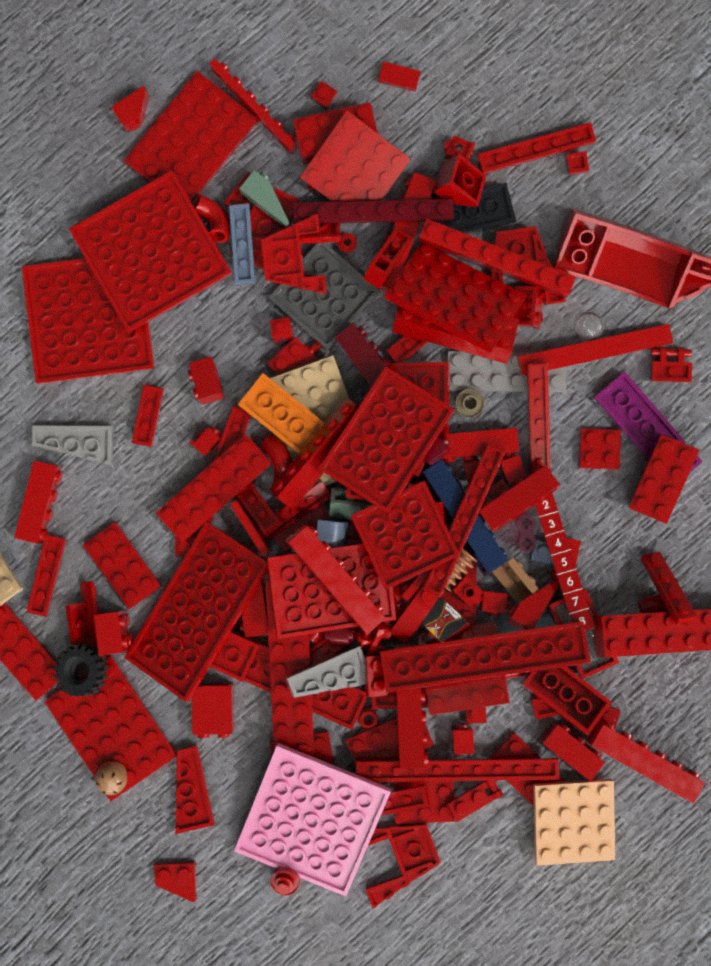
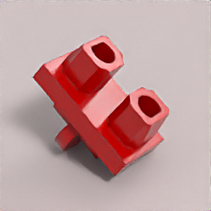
M380 623L368 635L363 631H358L356 639L359 641L358 645L366 652V656L381 655L380 651L385 650V645L380 640L390 639L392 631L389 626Z

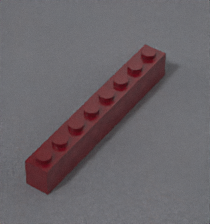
M352 323L337 335L335 339L372 387L385 366L389 368L391 363L385 356H380L377 352L380 350L373 340L371 342L366 337L368 333L364 327ZM439 434L424 458L428 464L433 465L451 451L448 446L450 445L449 440L444 435L440 436Z

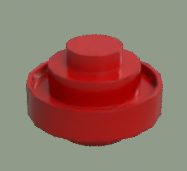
M279 867L273 871L270 885L278 894L292 895L299 888L300 877L295 870L289 867Z

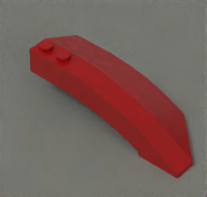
M570 208L563 227L553 268L632 294L668 309L676 306V303L684 299L688 300L702 293V290L711 286L710 256L631 226Z

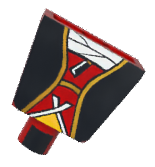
M441 597L438 598L422 622L428 631L421 639L427 645L432 644L436 639L440 642H448L471 624Z

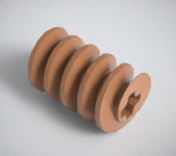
M464 549L446 586V589L450 592L452 590L449 584L456 586L455 578L462 580L463 578L460 573L467 574L466 566L473 568L471 561L477 562Z

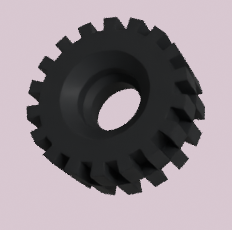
M74 645V647L66 648L67 651H62L60 653L62 658H57L56 660L59 665L54 666V670H58V674L54 675V677L59 679L57 685L58 687H63L62 691L64 693H68L70 696H90L100 691L98 687H104L106 683L103 680L108 679L109 676L105 674V671H109V666H105L108 660L107 658H102L103 655L99 656L97 647ZM80 663H85L88 668L87 675L83 679L78 675Z

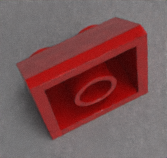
M457 153L443 162L434 193L442 199H453V204L477 207L487 176L460 153Z

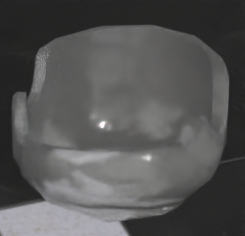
M594 311L581 313L574 322V331L577 337L583 341L596 340L604 330L603 319Z

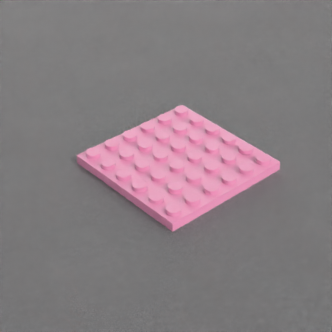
M277 743L234 851L275 868L289 867L295 870L300 878L346 896L391 793V788Z

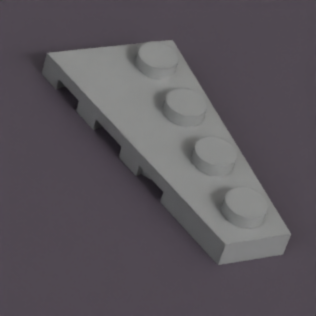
M32 426L33 446L113 466V426Z
M357 645L285 677L294 698L346 687H356L366 684L365 658L361 647Z

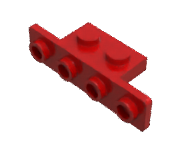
M94 581L80 583L82 603L65 605L71 645L88 643L91 647L98 648L94 615L99 614Z

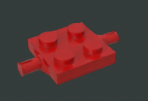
M296 337L267 364L273 369L276 376L318 361L314 353L322 345L315 341L308 347Z

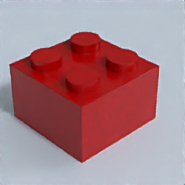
M126 609L94 615L99 656L123 653L130 649L133 639L132 634L128 633L130 616L128 613L126 614Z

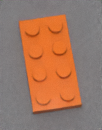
M262 373L238 403L241 408L297 453L310 442L312 436L325 423L264 373Z

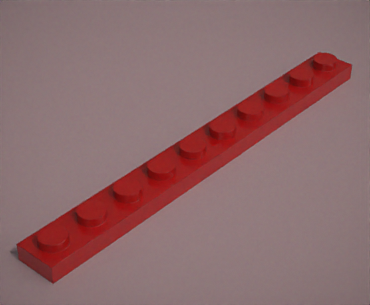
M428 759L425 769L399 770V760H356V775L373 782L559 780V759Z

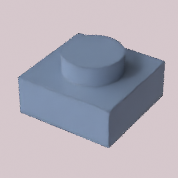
M535 540L530 559L550 564L552 557L548 544Z

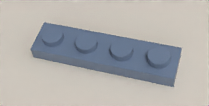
M229 205L235 285L256 284L250 205Z

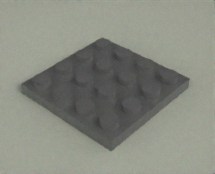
M317 243L303 258L305 277L325 275L327 293L323 294L280 284L269 296V300L328 351L337 341L335 337L357 319L380 293V290L363 280L364 276L326 243Z

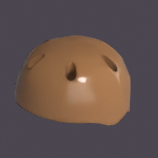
M116 761L102 763L95 775V784L98 790L105 795L118 794L127 783L126 768Z

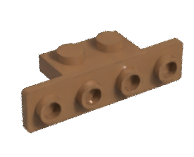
M513 557L491 572L516 604L538 590L534 578L527 575L523 570L521 562Z

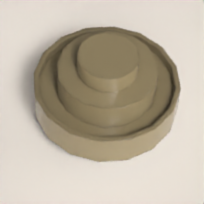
M465 389L455 399L456 410L464 417H476L484 409V398L475 389Z

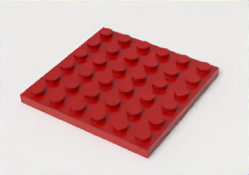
M173 170L69 228L70 233L128 333L232 274Z
M85 258L22 266L36 384L155 369L149 322L128 333Z

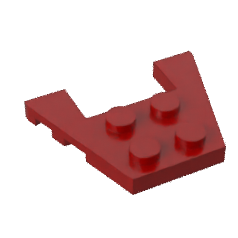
M314 214L261 240L266 281L323 294L327 293L325 275L305 277L300 235L321 233L319 214Z

